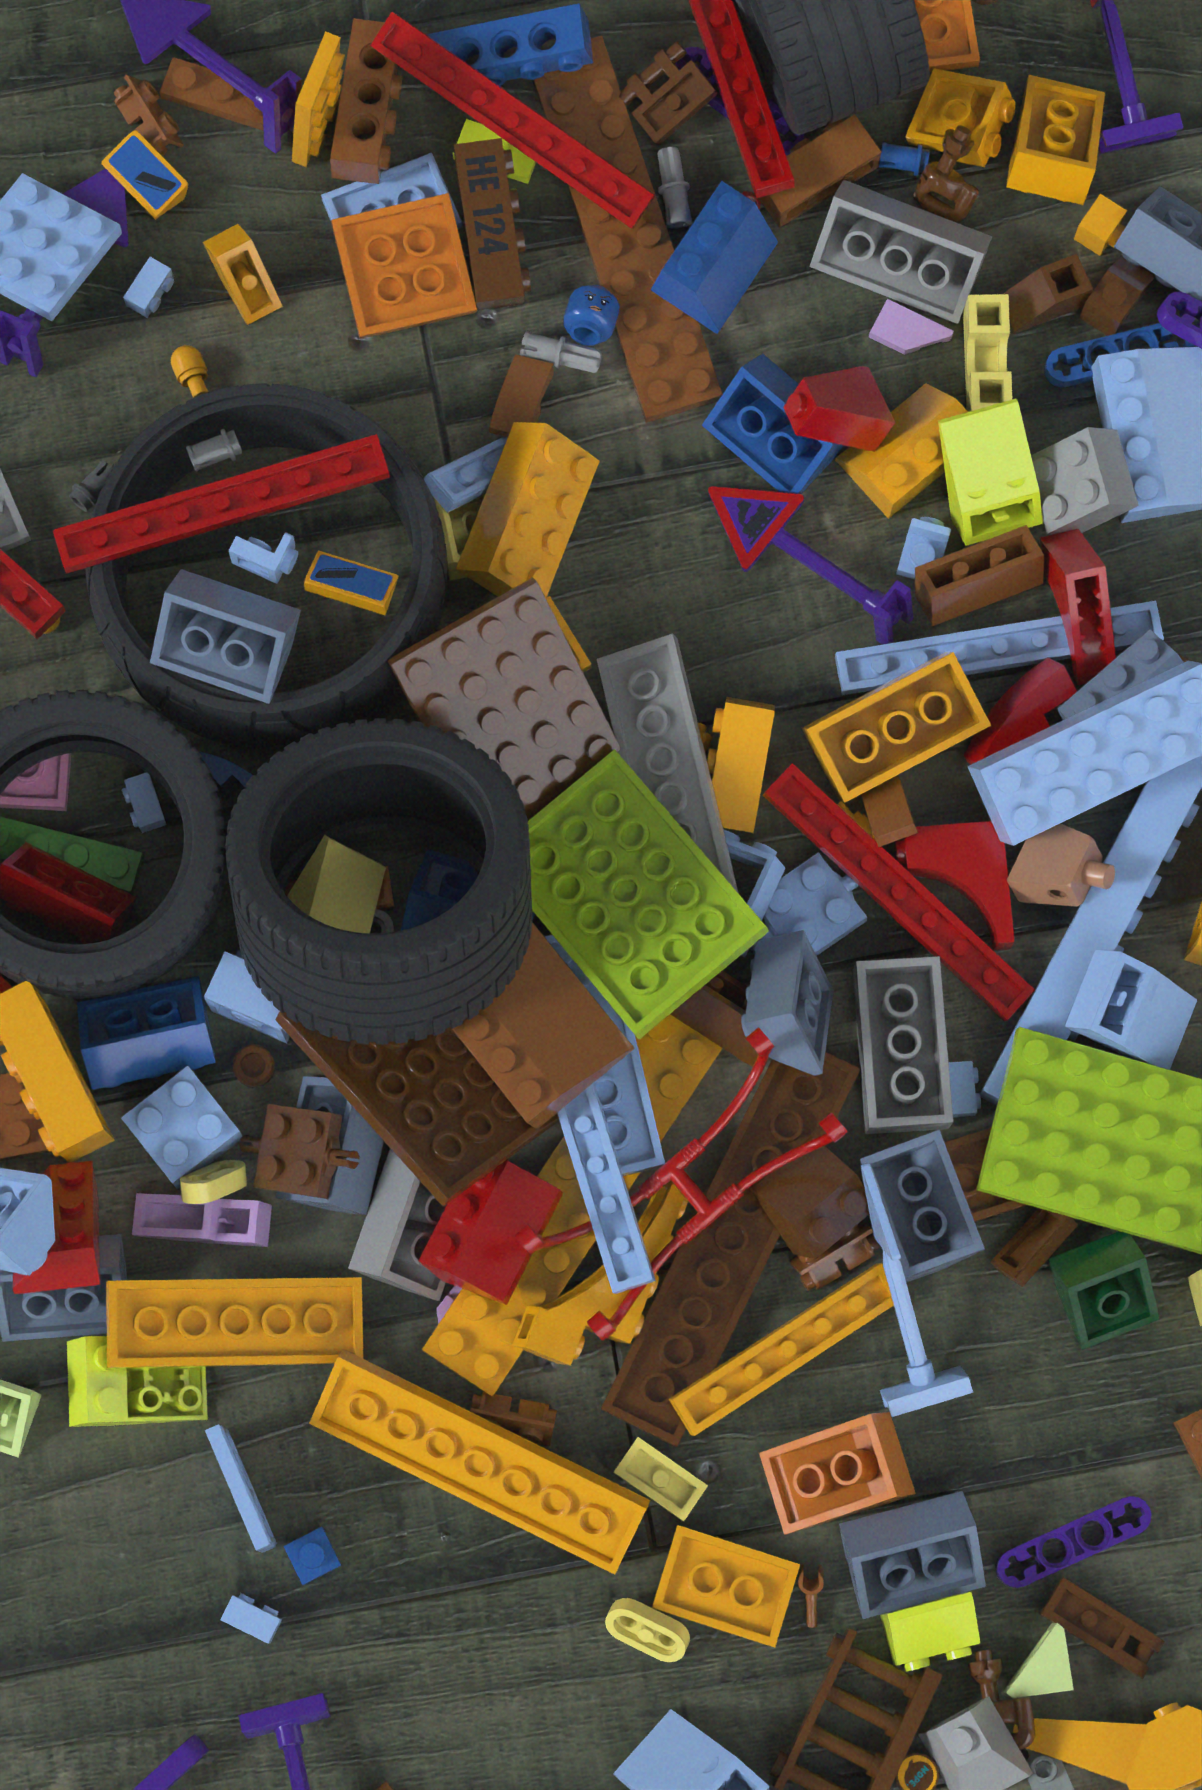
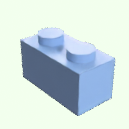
M149 257L123 297L126 306L148 318L151 312L154 313L161 303V296L164 292H168L174 283L171 268Z
M146 772L125 779L126 788H123L122 792L126 803H132L134 811L130 812L134 827L139 826L141 832L144 833L167 825L150 775Z
M972 1061L949 1062L953 1118L975 1116L977 1109H981L980 1093H975V1083L979 1081L977 1067L973 1068Z
M240 1593L239 1597L232 1595L220 1620L270 1644L282 1621L281 1618L277 1617L279 1612L264 1605L263 1609L254 1606L255 1600Z

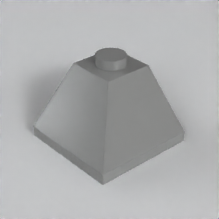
M989 1696L918 1734L930 1757L937 1765L938 1771L949 1790H1004L1033 1774Z

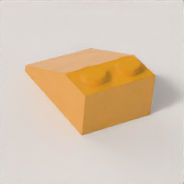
M1028 75L1010 158L1006 188L1050 197L1063 202L1084 205L1096 170L1105 92Z

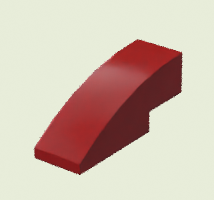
M1047 657L1008 689L987 715L991 726L976 733L964 754L966 761L969 764H973L1050 727L1044 714L1077 692L1065 666Z

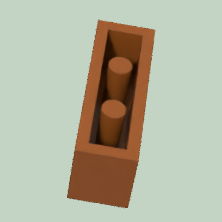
M856 115L851 116L845 121L840 119L826 126L823 134L812 141L807 138L798 142L792 147L790 154L786 156L794 177L795 188L760 197L759 199L780 228L834 195L843 180L854 183L877 169L881 151Z
M1025 525L915 567V597L931 625L935 626L1042 585L1044 578V554L1029 528Z

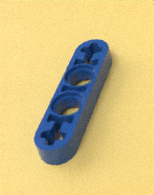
M1160 323L1060 347L1052 351L1048 356L1044 373L1047 380L1057 387H1069L1093 381V362L1090 354L1094 350L1104 349L1110 354L1129 351L1131 341L1138 339L1147 342L1150 349L1159 348V342L1171 339L1173 333L1162 327ZM1185 340L1183 347H1195V345ZM1173 341L1165 343L1162 348L1181 347H1179L1177 342ZM1079 354H1083L1082 360L1086 372H1082V364L1071 367L1068 376H1064L1061 370H1054L1058 359H1063L1065 365L1077 363L1080 357Z

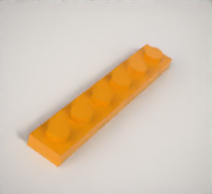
M876 1263L669 1398L689 1434L696 1436L894 1306L883 1264Z

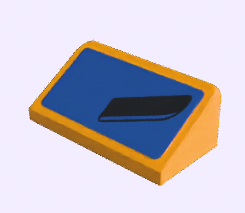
M137 130L129 133L102 160L101 164L155 220L185 199L188 182Z
M318 550L306 575L304 587L305 591L386 616L399 575Z

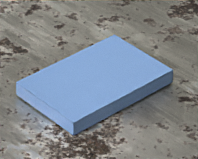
M429 153L382 171L379 184L356 181L321 195V198L331 221L340 217L446 194L449 191L433 154ZM450 196L457 229L462 227V222Z
M219 1424L206 1429L207 1437L255 1550L263 1553L276 1547L277 1542L229 1430Z

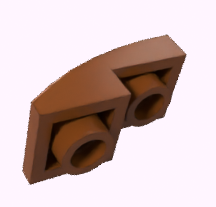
M515 354L495 405L489 433L508 437L514 422L537 423L541 415L540 403L554 375L553 363Z
M899 775L861 794L878 847L918 833Z

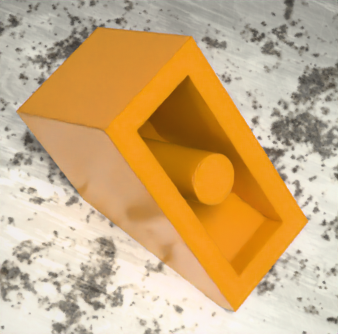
M239 224L203 242L221 281L247 325L283 307L252 239Z

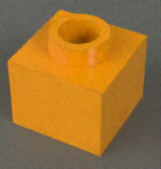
M1100 194L1078 225L1074 240L1101 256L1108 245L1115 248L1114 245L1126 228L1122 223L1127 210Z

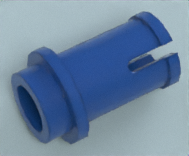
M882 142L879 168L912 171L914 176H918V173H922L928 164L930 150L922 149V144H918V148Z

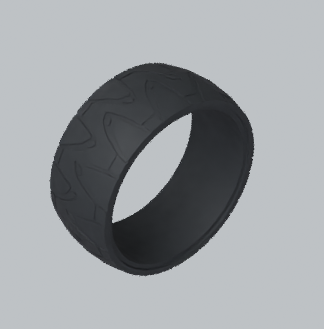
M267 383L243 384L240 387L237 385L221 388L186 401V404H180L163 414L145 428L123 452L118 460L119 463L114 465L100 491L91 518L161 498L174 484L195 470L186 446H192L221 435L220 430L225 429V432L234 430L241 450L284 447L318 452L377 434L390 478L371 484L381 492L398 514L413 548L412 568L407 590L399 610L383 636L364 656L336 676L301 690L274 694L270 704L239 693L219 690L204 685L181 673L150 663L152 650L140 638L130 623L127 608L126 583L131 555L87 567L86 583L91 612L97 631L102 637V642L110 658L114 661V664L124 678L146 702L166 718L172 719L180 727L199 736L239 747L274 749L284 748L294 741L298 743L301 741V737L310 733L314 735L318 733V730L326 727L331 729L336 727V724L344 722L352 724L355 723V720L368 719L383 708L384 703H389L402 690L388 660L434 634V630L437 629L446 593L447 550L442 522L438 517L439 514L433 497L421 472L408 453L401 446H398L395 439L375 421L342 401L307 388L285 384H272V386Z

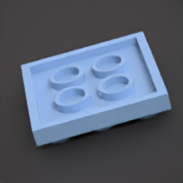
M22 173L0 200V294L53 321L122 234L120 225Z

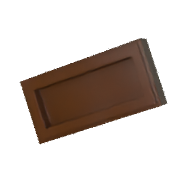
M1038 1208L990 1263L998 1272L1023 1287L1078 1225L1072 1217Z

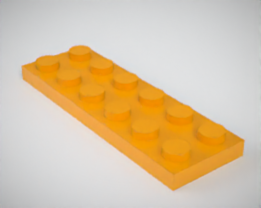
M362 1277L107 1281V1368L335 1364L337 1357L343 1349L363 1359Z

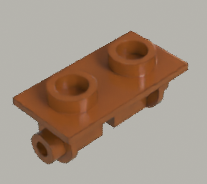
M129 75L124 76L129 87L123 85L117 88L114 92L116 97L114 102L127 123L133 126L142 119L144 122L135 130L162 156L167 153L166 146L169 143L183 147L184 144L177 134L180 130L179 126L169 113L162 111L157 103V100L160 98L153 85L145 79L142 81Z
M861 1220L817 1259L797 1255L789 1263L801 1274L799 1278L807 1291L813 1288L818 1291L842 1276L835 1263L842 1258L846 1268L850 1271L874 1257V1251L880 1247L871 1234L873 1233L872 1228Z
M484 1391L482 1395H473L470 1412L539 1446H551L557 1410L550 1409V1404L520 1399L518 1413L510 1412L512 1397L494 1394L491 1397Z

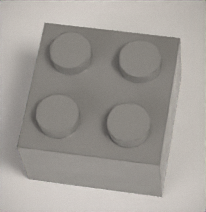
M1087 427L1031 455L1040 492L1042 518L1047 534H1057L1079 529L1083 533L1139 506L1117 430Z

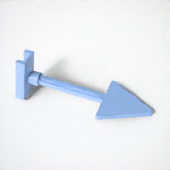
M870 1164L861 1165L873 1235L883 1250V1267L909 1364L906 1367L910 1381L880 1390L885 1408L888 1407L891 1417L973 1393L969 1376L961 1366L934 1373L931 1360L926 1358L902 1265L899 1261L901 1256Z

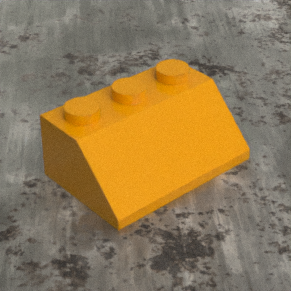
M925 383L891 412L895 424L875 452L848 447L836 457L835 461L889 519L945 472L938 420L968 411L956 398Z

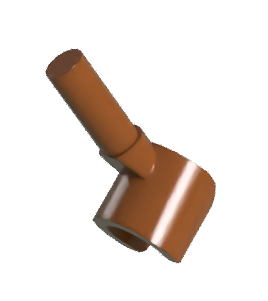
M802 1564L799 1568L798 1585L801 1591L805 1593L807 1627L815 1628L817 1627L818 1593L823 1589L824 1568L819 1564L818 1577L816 1579H808L804 1576V1564Z

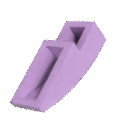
M136 1193L132 1235L188 1242L268 1247L272 1205L255 1200L218 1199L204 1204H188L182 1201L181 1195Z

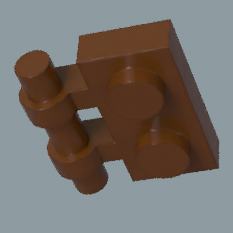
M678 41L666 51L661 49L654 55L655 61L639 75L635 72L627 79L628 85L621 90L619 95L620 99L624 100L627 106L637 97L641 99L643 103L631 114L657 145H661L719 93L692 60L682 69L678 68L676 63L687 54ZM666 73L670 79L653 93L649 87Z

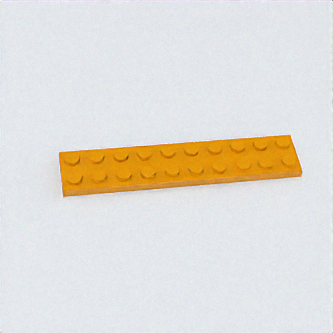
M671 1014L641 1039L636 1037L660 1143L722 1051V1047ZM564 1136L537 1176L563 1192L542 1237L561 1233L590 1221ZM641 1172L623 1176L628 1192ZM594 1231L570 1241L535 1251L507 1305L462 1289L422 1348V1351L493 1397L524 1351L512 1346L526 1307L542 1306L561 1295L596 1242Z

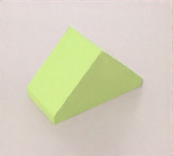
M0 1380V1452L19 1457L41 1394Z
M1052 1623L1001 1692L1006 1697L1020 1698L1074 1690L1065 1631L1061 1625Z

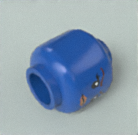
M586 285L574 290L569 298L564 313L563 325L571 338L581 345L594 346L603 343L614 332L619 316L620 304L617 298L603 286Z

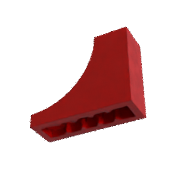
M1075 529L1039 537L1040 548L1044 554V575L1053 591L1061 614L1070 650L1074 679L1078 685L1087 684L1116 659L1106 566L1080 530Z
M992 821L917 826L918 833L894 841L895 859L901 865L903 864V867L913 876L925 877L947 884L964 895L975 906L987 925L993 951L1011 949L1015 940L1010 889L1007 882L1005 843L999 840Z

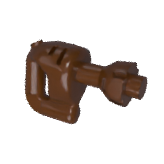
M958 125L955 130H946L942 140L944 153L940 161H931L926 165L917 182L916 191L913 194L914 200L918 201L924 210L956 223L964 221L979 195L978 188L967 184L963 176L953 169L957 160L968 155L974 146V142L970 140L971 131L961 125ZM931 191L954 201L955 207L952 208L932 196Z
M992 1649L976 1651V1662L968 1663L970 1674L980 1684L982 1699L989 1696L1003 1722L1017 1725L1018 1732L1010 1734L1019 1750L1029 1747L1035 1738V1723L1030 1698L1021 1697L1000 1701L997 1680L1002 1672V1658L993 1659Z

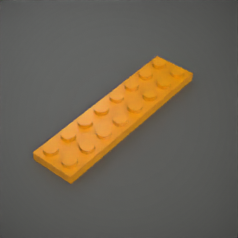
M344 1349L337 1357L309 1424L614 1575L651 1501Z

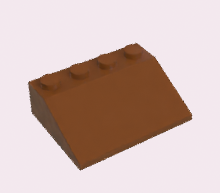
M533 922L527 953L523 956V962L519 970H515V977L511 983L505 985L503 993L498 998L494 997L493 1003L486 1009H480L478 1015L470 1020H463V1024L452 1029L523 1119L536 1129L546 1123L635 1049Z

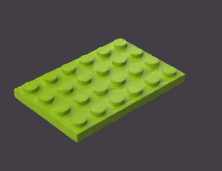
M615 749L528 821L532 911L638 1039H641L769 932V929Z
M1019 1027L1015 1031L976 1190L1202 1254V1079Z

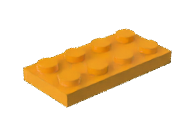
M326 31L295 104L292 162L307 167L311 155L319 156L326 134L323 133L327 121L333 122L340 102L338 97L342 85L339 83L343 74L341 67L345 54L339 52L341 37Z

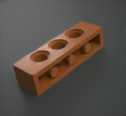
M353 18L330 157L333 179L379 184L381 170L389 169L391 146L386 145L387 134L394 135L397 111L391 110L393 99H400L402 75H397V64L370 46L385 22ZM374 64H379L383 66L379 69L369 68V66ZM367 99H374L378 101L374 104L363 103V101ZM361 134H369L372 136L371 138L366 140L357 138V136Z

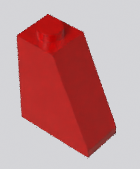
M864 366L804 377L783 407L797 436L875 452L895 424L893 416L869 367Z

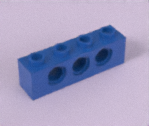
M579 3L427 34L465 62L469 57L479 55L477 61L471 66L499 86L503 85L507 80L517 78L532 80L542 77L544 73L557 70L573 72L581 69L583 65L594 63L589 20ZM556 40L550 49L541 50L545 42ZM517 47L514 55L503 58L504 53L508 49Z

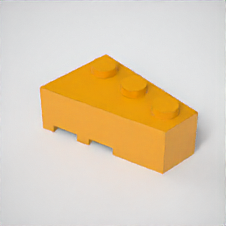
M726 697L725 708H716L712 732L720 733L718 749L709 748L707 764L710 774H713L712 785L723 828L754 833L775 705Z

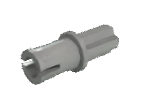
M677 147L662 148L657 153L662 185L658 187L659 194L663 195L666 224L671 229L687 227L688 224H692L687 191L690 189V185L684 181L680 152Z
M526 331L524 334L522 345H525V347H521L520 350L521 356L554 363L555 368H560L563 365L592 373L598 371L602 360V352L599 349L567 342V338L563 336L558 340L533 334L529 331Z

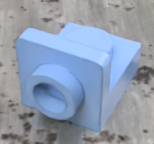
M921 517L920 520L912 518L896 574L915 579V567L943 557L951 529L944 527V523L935 518Z
M286 532L275 553L271 552L272 548L268 544L253 537H249L248 541L236 536L229 549L232 564L278 584L283 573L289 574L292 571L298 557V551L295 550L294 536Z

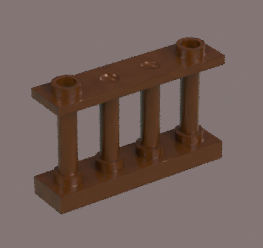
M846 1628L844 1635L836 1632L825 1655L832 1660L787 1754L780 1751L769 1773V1775L775 1777L772 1786L783 1790L789 1779L809 1790H848L796 1764L806 1740H809L866 1769V1774L872 1777L866 1790H890L943 1675L928 1667H923L921 1674L914 1671L911 1675L853 1646L852 1642L857 1634L856 1631ZM843 1661L904 1690L903 1695L909 1699L902 1714L897 1711L891 1714L834 1685L833 1683ZM825 1700L884 1729V1734L890 1737L884 1752L876 1751L874 1754L814 1724Z

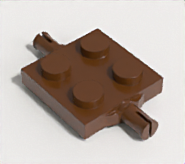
M268 1104L262 1137L244 1135L240 1141L252 1143V1146L239 1144L242 1152L258 1154L253 1187L328 1199L331 1178L337 1166L355 1169L359 1162L346 1160V1158L360 1160L357 1151L340 1149L339 1132L343 1115Z

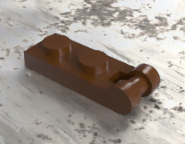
M1064 1577L1060 1579L1039 1614L1052 1623H1058L1066 1632L1141 1679H1144L1149 1670L1147 1663L1154 1652L1159 1653L1165 1643L1158 1636ZM1130 1636L1139 1642L1132 1656L1122 1650Z

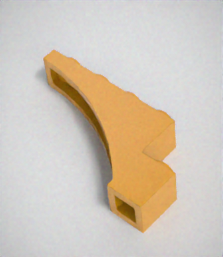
M672 1181L664 1185L663 1188L651 1197L648 1206L638 1221L650 1263L673 1239L671 1233L676 1219L681 1218L687 1207L688 1200ZM603 1264L592 1275L565 1294L539 1307L527 1306L512 1346L554 1363L571 1366L573 1359L575 1360L579 1357L584 1347L585 1337L582 1335L584 1329L594 1333L586 1321L599 1310L610 1319L630 1290L618 1294L612 1293ZM656 1273L654 1275L656 1281L646 1285L617 1326L616 1331L608 1339L631 1344L632 1338H635L640 1333L644 1323L642 1311L646 1300L654 1294L658 1285L659 1276Z

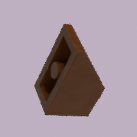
M1121 255L1107 270L1086 300L1080 319L1106 336L1117 334L1154 281L1155 274L1142 265L1131 264Z

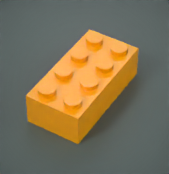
M514 422L456 570L498 597L533 577L538 582L546 598L600 460L547 423Z
M944 652L802 727V730L838 800L845 803L986 729L991 724L954 652Z
M24 981L1 993L0 1046L4 1045L7 1050L1 1054V1057L10 1075L15 1077L18 1083L23 1082L26 1089L19 1092L29 1113L33 1114L36 1120H42L44 1127L38 1129V1132L48 1151H52L55 1157L61 1155L69 1163L115 1141L41 992L32 983Z

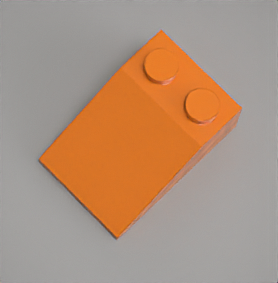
M890 1412L871 1413L759 1453L784 1535L873 1509L916 1494Z

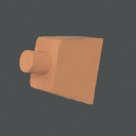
M1060 823L1026 839L1007 878V882L1019 902L1077 907L1083 904L1091 886L1102 889H1109L1115 877V868L1113 865L1102 863L1103 856L1091 836Z

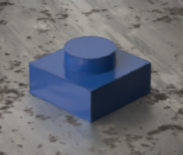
M323 1527L284 1546L302 1585L342 1566Z

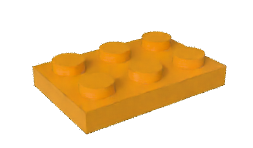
M677 1525L652 1608L775 1648L800 1564Z

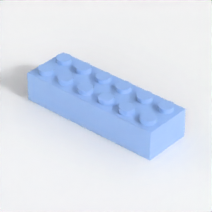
M1186 661L967 766L999 840L1014 846L1201 756L1202 663Z

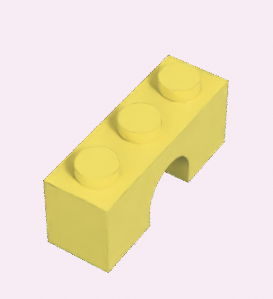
M1009 294L968 295L963 310L966 410L970 412L1012 400L1011 371H1007V343L1010 334Z

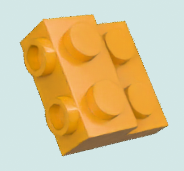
M933 68L905 138L909 145L918 147V144H922V148L944 152L942 140L946 130H955L958 125L964 126L971 131L970 140L974 142V146L968 155L958 159L957 162L985 167L989 157L995 158L1000 151L1001 135L999 132L1003 122L1010 123L1013 119L1015 101L1006 82Z

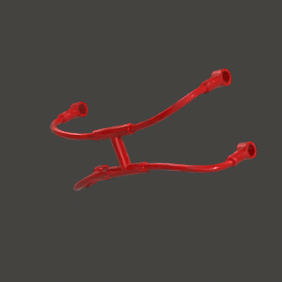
M759 1027L745 1038L758 1053L757 1059L749 1076L727 1109L698 1140L694 1138L693 1141L688 1143L680 1152L676 1153L639 1185V1190L630 1196L632 1206L634 1207L643 1199H650L664 1185L672 1181L698 1212L689 1222L676 1231L677 1235L652 1260L650 1264L654 1275L683 1243L688 1244L692 1241V1239L743 1197V1192L780 1167L833 1141L836 1143L848 1132L831 1112L818 1123L826 1132L825 1134L764 1164L739 1183H732L731 1186L712 1201L707 1198L684 1169L706 1151L704 1147L734 1117L761 1076L769 1054L775 1046ZM588 1221L564 1232L542 1237L527 1224L515 1237L532 1255L535 1251L542 1248L558 1245L593 1231L591 1221ZM647 1284L630 1289L610 1319L599 1310L586 1321L602 1341L616 1331L617 1326Z

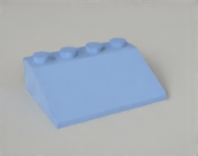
M1199 347L1152 348L1099 355L1092 365V378L1102 428L1114 429L1118 432L1139 505L1121 514V523L1202 510V349Z

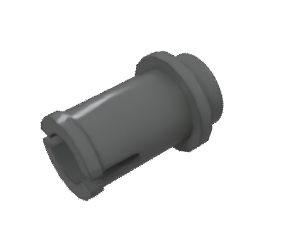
M225 429L220 430L221 435L192 446H186L196 472L231 458L232 462L236 461L235 456L242 454V450L234 430L225 432Z
M101 460L99 465L80 484L75 483L72 486L73 491L69 494L70 499L85 512L90 508L94 509L100 491L113 469L111 465L106 467L108 463L104 460Z

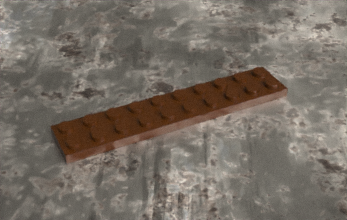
M825 1052L823 1073L814 1076L772 1059L706 1193L707 1198L712 1201L731 1186L732 1183H739L759 1167L798 1147L810 1136L817 1138L825 1134L826 1132L818 1123L831 1112L837 1118L860 1068ZM750 1188L743 1192V1197L692 1239V1241L688 1244L683 1243L680 1246L646 1315L642 1329L636 1336L601 1407L602 1411L675 1447L678 1446L686 1427L669 1401V1398L716 1368L780 1236V1233Z

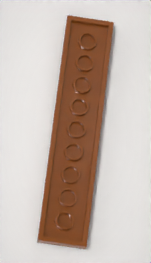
M601 35L591 38L594 63L583 65L577 71L563 72L557 70L544 73L540 78L532 79L543 115L655 194L624 100H621L619 97L621 91L603 37ZM567 184L600 286L610 291L620 304L615 332L645 422H651L718 402L723 394L698 321L651 291L661 270L674 252L656 196L635 228L631 229Z

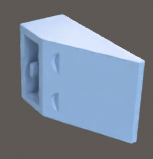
M1095 950L1065 1027L1127 1058L1170 1070L1197 999L1156 969L1121 951Z
M672 1709L669 1710L613 1773L630 1790H769L770 1787L735 1755Z

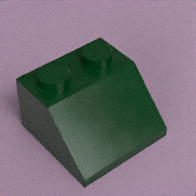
M1118 1231L1049 1258L1056 1290L1082 1350L1160 1320L1146 1258L1130 1234Z

